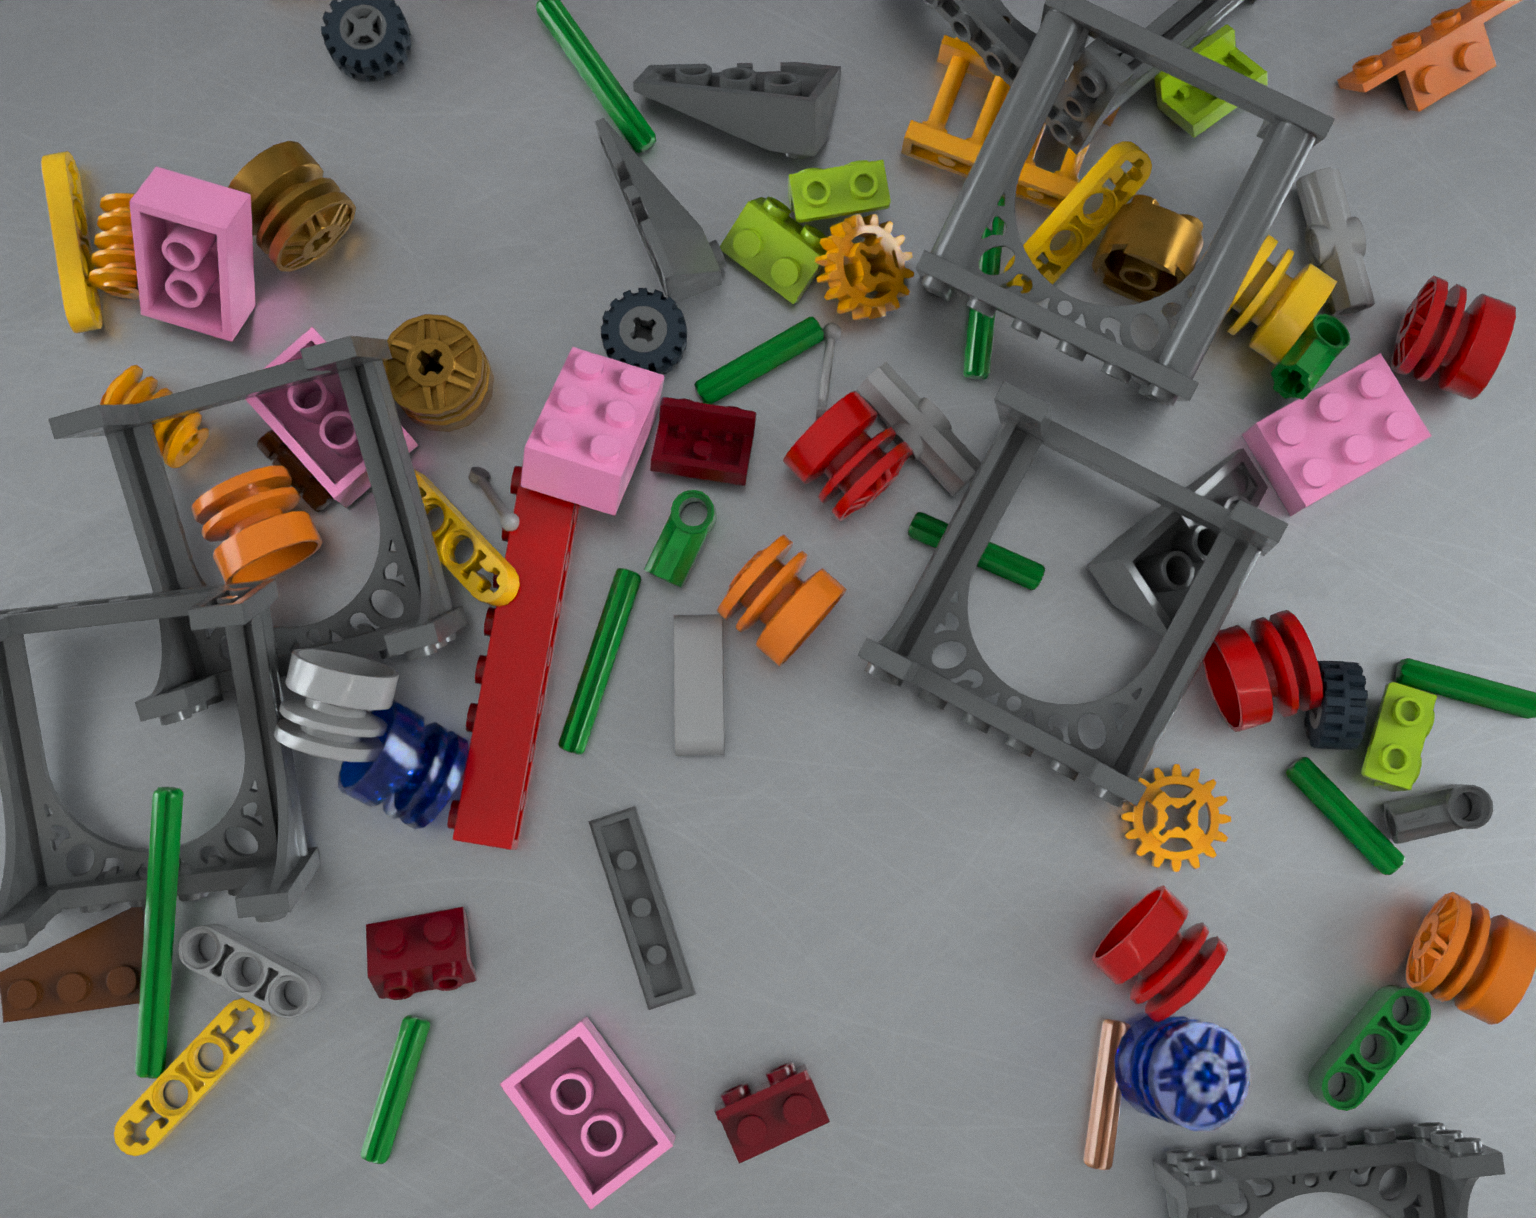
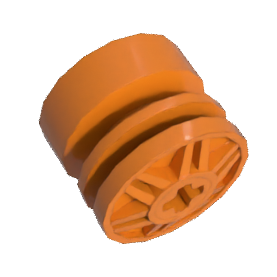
M266 466L234 476L214 486L192 504L191 512L196 522L203 525L201 533L204 539L210 542L223 541L214 550L213 558L226 584L265 580L278 575L311 557L320 549L323 543L307 512H290L299 503L301 496L298 490L290 487L292 478L288 469L284 466Z
M785 535L780 536L764 550L758 551L745 564L730 583L726 597L717 609V613L725 620L732 617L742 606L747 609L735 626L740 633L749 629L760 620L765 625V628L758 637L756 647L779 667L806 641L847 590L823 568L811 575L806 581H803L798 576L808 557L803 551L795 555L786 565L782 563V560L793 546V542Z
M1455 892L1445 894L1428 912L1414 938L1406 966L1407 983L1417 991L1422 993L1429 992L1436 1000L1441 1002L1449 1001L1454 997V1004L1460 1011L1489 1025L1498 1024L1507 1018L1517 1007L1532 981L1536 969V931L1502 914L1490 919L1489 910L1478 903L1471 904L1467 898Z

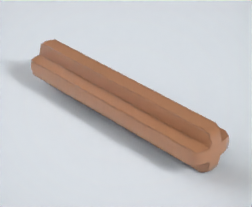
M1106 1019L1102 1024L1083 1160L1088 1167L1099 1170H1110L1112 1167L1131 1033L1130 1024L1120 1020Z

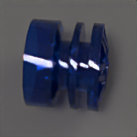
M393 700V704L389 709L372 710L370 712L382 718L388 724L385 734L377 737L383 743V747L376 760L369 762L342 761L338 775V788L342 793L369 807L380 805L383 802V811L387 816L393 819L400 818L405 825L416 830L426 827L435 820L455 792L466 766L469 753L468 740L454 731L447 732V729L437 722L424 726V717L419 712Z
M1175 1014L1160 1022H1154L1147 1015L1134 1022L1125 1035L1121 1037L1115 1055V1079L1123 1098L1136 1111L1195 1132L1210 1131L1230 1122L1243 1107L1250 1087V1063L1241 1042L1226 1028L1211 1022L1189 1019Z

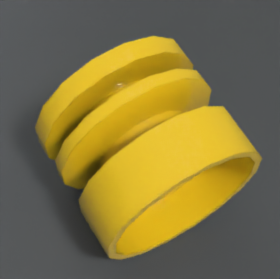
M1268 234L1229 310L1233 308L1239 313L1227 332L1234 336L1249 321H1252L1258 327L1251 338L1249 347L1276 364L1289 351L1331 294L1337 281L1311 263L1306 265L1294 278L1286 274V271L1295 252L1287 248L1273 265L1267 261V258L1274 250L1278 241Z

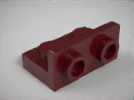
M793 1062L785 1063L767 1072L766 1077L768 1081L750 1089L748 1083L745 1082L720 1094L723 1102L715 1105L714 1112L718 1121H721L739 1164L830 1122L805 1064L795 1068Z

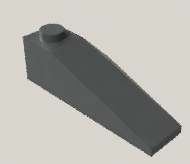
M780 62V71L755 72L752 63H737V67L712 73V68L707 64L649 65L633 82L634 92L763 149L785 153L787 157L792 159H805L816 156L828 139L841 78V66Z
M604 118L595 121L599 141L666 298L671 297L678 303L722 285L720 269L726 267V262L717 240L708 242L703 228Z
M1244 448L1233 452L1186 488L1232 511L1240 500L1258 508L1268 486ZM1161 505L1114 540L1087 567L1114 606L1164 637L1219 534Z

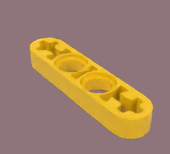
M1122 141L1113 145L1024 243L1023 247L1031 262L1051 284H1054L1114 218L1123 204H1126L1149 178L1152 170L1151 159L1138 145L1131 141ZM1126 160L1133 165L1127 173L1120 168ZM1108 179L1116 185L1113 190L1105 184ZM1103 193V202L1100 208L1091 214H1084L1083 206L1086 200L1091 195ZM1069 230L1070 239L1062 249L1050 250L1052 238L1060 231ZM1041 253L1049 260L1046 264L1037 258ZM1015 255L1005 266L1004 272L1013 266ZM1018 274L1014 279L1006 283L1007 287H1023L1022 294L1028 293L1032 289V281L1027 282L1021 279L1022 274Z
M69 151L43 155L41 160L65 314L74 333L98 330L102 328L103 317L98 288L88 281L89 273L95 270V266L91 262L92 248L79 171Z
M414 469L426 514L428 515L432 509L441 507L444 519L442 525L432 532L442 564L477 600L492 606L500 607L507 605L514 599L519 589V576L515 569L424 474ZM470 538L474 548L473 554L465 563L459 564L455 559L456 546L463 539ZM484 568L486 571L498 575L496 581L500 587L496 592L490 590L492 587L491 582L483 574L478 573L479 570Z
M244 998L233 1000L226 1005L120 1117L114 1130L115 1143L119 1149L127 1155L139 1156L158 1147L266 1033L270 1026V1012ZM252 1009L255 1012L251 1020L255 1026L254 1030L251 1028L241 1030L232 1040L217 1032L219 1027L223 1033L229 1032L238 1024L240 1018L236 1014L237 1010L244 1012ZM208 1042L218 1045L223 1052V1062L215 1071L206 1070L198 1060L200 1048ZM232 1042L239 1044L237 1050ZM170 1080H179L184 1083L188 1090L187 1101L180 1108L171 1107L164 1100L163 1090ZM154 1111L162 1117L155 1120L145 1132L150 1139L149 1141L144 1138L135 1142L131 1136L135 1128L131 1122L135 1124L148 1119ZM164 1118L169 1119V1122L167 1124Z

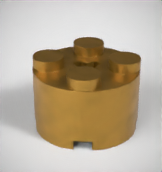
M1135 195L1130 203L1123 204L1114 218L1108 223L1093 259L1092 269L1096 273L1100 268L1105 274L1102 283L1115 293L1140 303L1149 301L1173 289L1194 270L1203 248L1204 241L1201 233L1204 225L1195 216L1178 214L1161 207L1150 196Z

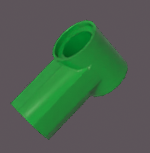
M1317 315L1271 371L1270 374L1274 381L1273 389L1285 399L1292 397L1303 400L1312 391L1336 357L1349 345L1351 339L1346 326L1332 315Z
M687 490L675 498L672 503L671 514L644 568L646 572L675 586L683 587L708 533L716 524V508L709 496L702 491ZM690 502H700L707 507V517L698 526H688L682 522V510Z

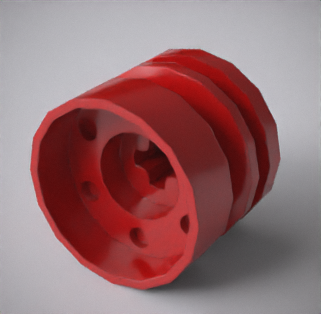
M1432 276L1412 301L1401 321L1392 354L1391 368L1394 372L1402 375L1410 373L1414 368L1413 376L1415 379L1424 382L1440 366L1438 386L1442 390L1472 400L1478 397L1486 388L1505 354L1516 320V307L1482 293L1465 310L1467 289L1456 284L1448 291V282L1445 279Z
M856 390L841 398L818 418L795 442L783 459V462L805 485L818 479L823 474L829 478V481L818 496L823 504L833 499L841 491L845 494L832 509V513L840 521L862 507H867L877 499L899 476L903 464L913 453V449L905 441L898 444L887 454L884 452L885 448L896 436V431L892 427L878 433L873 438L867 434L875 422L878 413Z
M1284 610L1270 615L1269 620L1261 617L1251 621L1250 636L1239 625L1219 630L1203 659V664L1216 705L1227 725L1234 732H1240L1271 722L1273 706L1283 717L1297 714L1298 708L1302 711H1307L1320 707L1323 699V684L1319 664L1304 627L1293 613Z
M1164 885L1157 887L1137 902L1107 933L1092 955V962L1115 984H1122L1135 975H1139L1130 993V999L1135 1004H1142L1148 1000L1145 1006V1013L1154 1022H1160L1168 1018L1193 1000L1209 983L1228 951L1227 945L1218 936L1207 939L1209 928L1203 922L1196 923L1183 932L1179 931L1189 911Z

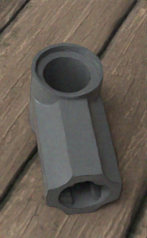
M1450 784L1439 790L1384 802V818L1387 830L1395 844L1460 829H1477L1484 826L1491 819L1493 813V801L1489 793L1481 787L1468 784ZM1463 793L1472 802L1471 813L1465 819L1457 816L1454 807L1456 799Z

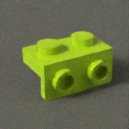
M1228 24L1212 35L1204 37L1198 45L1191 49L1265 86L1268 85L1267 71L1236 48L1235 30ZM1163 71L1154 78L1158 109L1193 138L1237 108Z
M883 159L870 162L858 160L847 163L844 166L826 169L808 168L795 174H789L788 177L790 209L795 212L796 221L799 223L884 210L890 207L891 199Z
M759 197L748 201L721 243V251L794 305L800 301L822 267L815 262V257L826 254L827 251L819 242L827 236L811 225L806 224L803 227L789 216L791 210L784 203L773 197Z
M1395 682L1385 685L1361 771L1362 776L1375 780L1373 786L1391 792L1410 791L1421 771V753L1425 738L1429 735L1434 723L1435 712L1433 709L1437 695Z

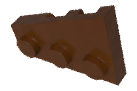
M145 906L131 907L1 971L0 994L3 1023L139 1004Z

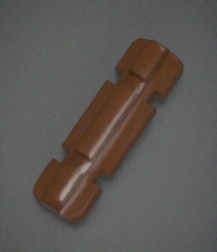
M273 430L265 433L257 441L259 450L267 459L269 458L270 461L274 460L272 463L274 466H284L288 469L292 478L291 486L298 490L299 494L303 493L302 498L314 511L319 512L331 504L334 498Z

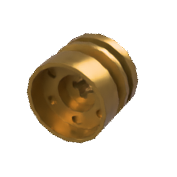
M295 141L275 144L259 153L243 166L228 186V188L251 194L252 235L257 236L256 244L265 254H269L268 257L280 271L292 272L303 268L331 249L348 230L356 211L352 200L344 192H340L341 190L333 179L323 177L324 171L299 142Z
M424 314L406 320L390 334L387 342L392 359L383 361L393 399L414 423L430 431L451 432L469 426L484 413L492 398L494 376L488 358L477 339L464 324L446 315ZM430 362L434 365L441 364L443 367L439 374L433 371L427 372L425 368Z

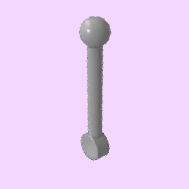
M833 322L823 327L826 343L816 411L817 419L827 409L835 340L841 335L840 327Z
M472 467L468 478L471 482L480 485L500 515L502 528L506 531L516 530L520 524L519 517L515 513L508 511L488 482L489 472L481 467Z

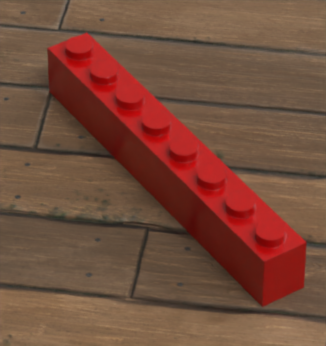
M523 464L522 466L514 467L510 486V493L517 495L513 513L519 517L520 524L514 531H506L502 528L501 535L502 541L508 542L505 559L519 576V589L514 599L507 605L496 606V608L489 607L486 613L484 636H490L487 656L480 655L476 665L475 683L481 684L478 704L471 703L468 709L466 732H472L469 752L462 751L459 757L457 780L463 781L460 800L453 799L447 822L448 829H454L452 840L508 850H517L580 509L578 504L521 487ZM493 574V588L498 589L500 587L496 581L498 575Z

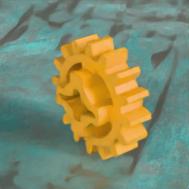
M861 214L845 218L843 222L829 227L832 235L822 238L819 242L827 252L825 255L815 257V262L825 267V273L817 277V282H828L830 289L824 296L826 301L837 298L839 300L837 312L842 314L852 311L853 320L880 318L886 316V312L897 310L900 307L897 298L908 296L910 293L907 286L903 284L904 279L914 277V272L905 268V261L913 257L912 252H902L900 248L906 239L905 236L902 234L893 237L891 235L893 223L887 221L879 224L876 214L862 217ZM856 236L865 238L863 242L855 244L852 242ZM875 290L878 292L874 298L865 297L869 292Z
M1179 764L1172 765L1170 776L1167 777L1164 776L1159 767L1152 769L1154 782L1149 783L1140 777L1138 781L1147 787L1137 806L1128 802L1134 806L1133 812L1121 814V819L1133 822L1134 829L1129 830L1124 835L1125 838H1138L1141 844L1135 852L1138 857L1145 855L1149 851L1154 854L1152 858L1153 867L1159 868L1164 859H1169L1171 870L1179 872L1182 860L1186 859L1193 869H1197L1200 867L1199 854L1203 853L1212 859L1217 856L1214 848L1211 846L1213 840L1226 842L1228 839L1224 833L1218 831L1219 824L1231 822V816L1219 814L1218 809L1228 799L1226 796L1214 798L1210 792L1214 789L1217 782L1211 779L1204 784L1199 783L1200 770L1197 768H1193L1187 777L1182 776ZM1167 785H1181L1192 790L1183 798H1172L1160 788ZM1146 802L1154 810V825L1147 833L1142 817ZM1192 802L1186 809L1187 813L1182 818L1186 823L1184 829L1177 826L1164 830L1159 834L1165 827L1164 823L1169 818L1165 812L1168 806L1174 810L1187 806ZM1204 803L1209 818L1205 834L1198 826V810ZM1169 838H1182L1192 848L1174 852L1165 850L1160 846Z

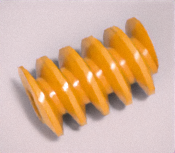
M135 193L108 194L101 198L100 208L105 213L98 216L97 226L103 232L96 234L94 244L100 250L94 252L91 259L92 264L98 269L89 273L88 281L96 288L111 295L139 300L129 203Z
M136 364L130 366L112 381L102 396L100 405L138 404L171 395L173 392L168 388H163L154 394L158 381L150 376L140 382L143 369ZM199 412L189 414L185 418L181 416L152 424L161 456H163L164 463L169 467L180 468L188 463L208 439V428L197 429L202 421V415Z

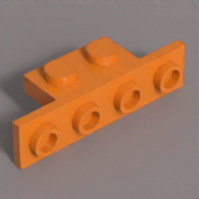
M1470 0L1469 3L1458 9L1441 12L1431 19L1430 26L1419 32H1411L1398 37L1392 42V48L1380 55L1368 56L1356 62L1352 66L1353 71L1337 80L1341 89L1366 93L1397 75L1408 110L1420 112L1497 66L1484 23L1522 0Z

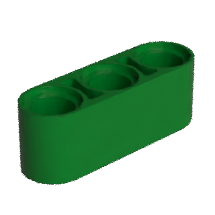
M1397 985L1383 986L1376 991L1313 1065L1308 1075V1086L1313 1096L1337 1110L1348 1111L1358 1107L1426 1028L1431 1018V1007L1424 994L1415 989ZM1404 996L1409 1005L1408 1014L1403 1020L1397 1022L1392 1013L1393 1005L1398 998ZM1373 1034L1377 1041V1050L1372 1057L1364 1059L1360 1051L1361 1042L1366 1036ZM1342 1072L1346 1080L1345 1088L1341 1094L1332 1097L1329 1094L1328 1082L1335 1073Z

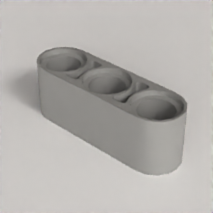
M720 614L674 615L675 755H725L723 617Z
M210 924L193 927L180 938L178 956L182 964L188 969L275 1016L284 1019L295 1018L313 1010L320 1001L322 995L321 984L314 974L226 926ZM204 934L210 935L216 943L217 950L215 956L210 961L204 959L198 949L199 941ZM247 957L257 961L260 967V976L255 984L247 982L241 974L242 963ZM290 980L299 983L304 990V999L299 1007L291 1006L284 997L285 986Z

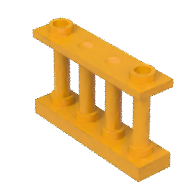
M944 35L937 62L947 65L948 69L928 120L921 123L913 120L910 121L904 136L901 154L967 178L1011 87L1000 76L994 75L986 67L983 58L967 42H963L957 37L952 38ZM968 73L990 81L992 85L972 136L964 140L948 134L945 125L965 74ZM1119 108L1103 121V124L1111 126ZM1044 122L1021 170L1016 197L1054 211L1080 182L1077 176L1090 143L1077 155L1068 147L1059 171L1052 173L1036 167L1033 159L1047 125Z

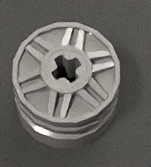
M313 648L294 650L285 685L290 690L306 697V699H291L281 703L279 712L287 719H282L276 723L274 737L278 742L289 748L318 758L348 762L378 760L381 756L383 743L377 737L385 734L388 724L382 718L367 710H384L392 706L399 673L386 664L349 653Z

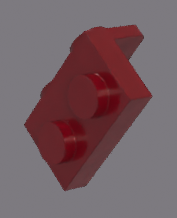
M663 397L660 403L659 424L651 456L650 471L745 486L754 441L757 413L735 406L725 407L694 402L685 398Z
M463 907L366 924L367 974L379 998L403 1000L411 997L414 993L434 989L451 991L460 988L463 984L476 981V971L470 960L467 914Z

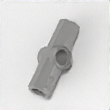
M1331 167L1319 169L1300 177L1296 182L1307 224L1304 236L1307 258L1312 265L1337 281L1327 298L1331 315L1343 317L1371 308L1375 301L1363 260L1366 253L1365 231L1359 218L1351 216L1339 169H1331Z
M887 362L876 368L856 388V391L878 413L877 416L888 428L892 427L896 431V436L893 439L895 444L898 445L905 441L913 449V453L909 458L914 461L919 460L952 496L963 489L974 478L981 464L980 460L951 431L952 426L942 411L925 397L921 399Z

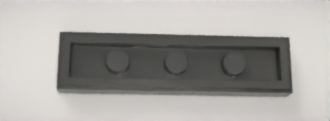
M636 806L588 821L648 1010L696 995Z

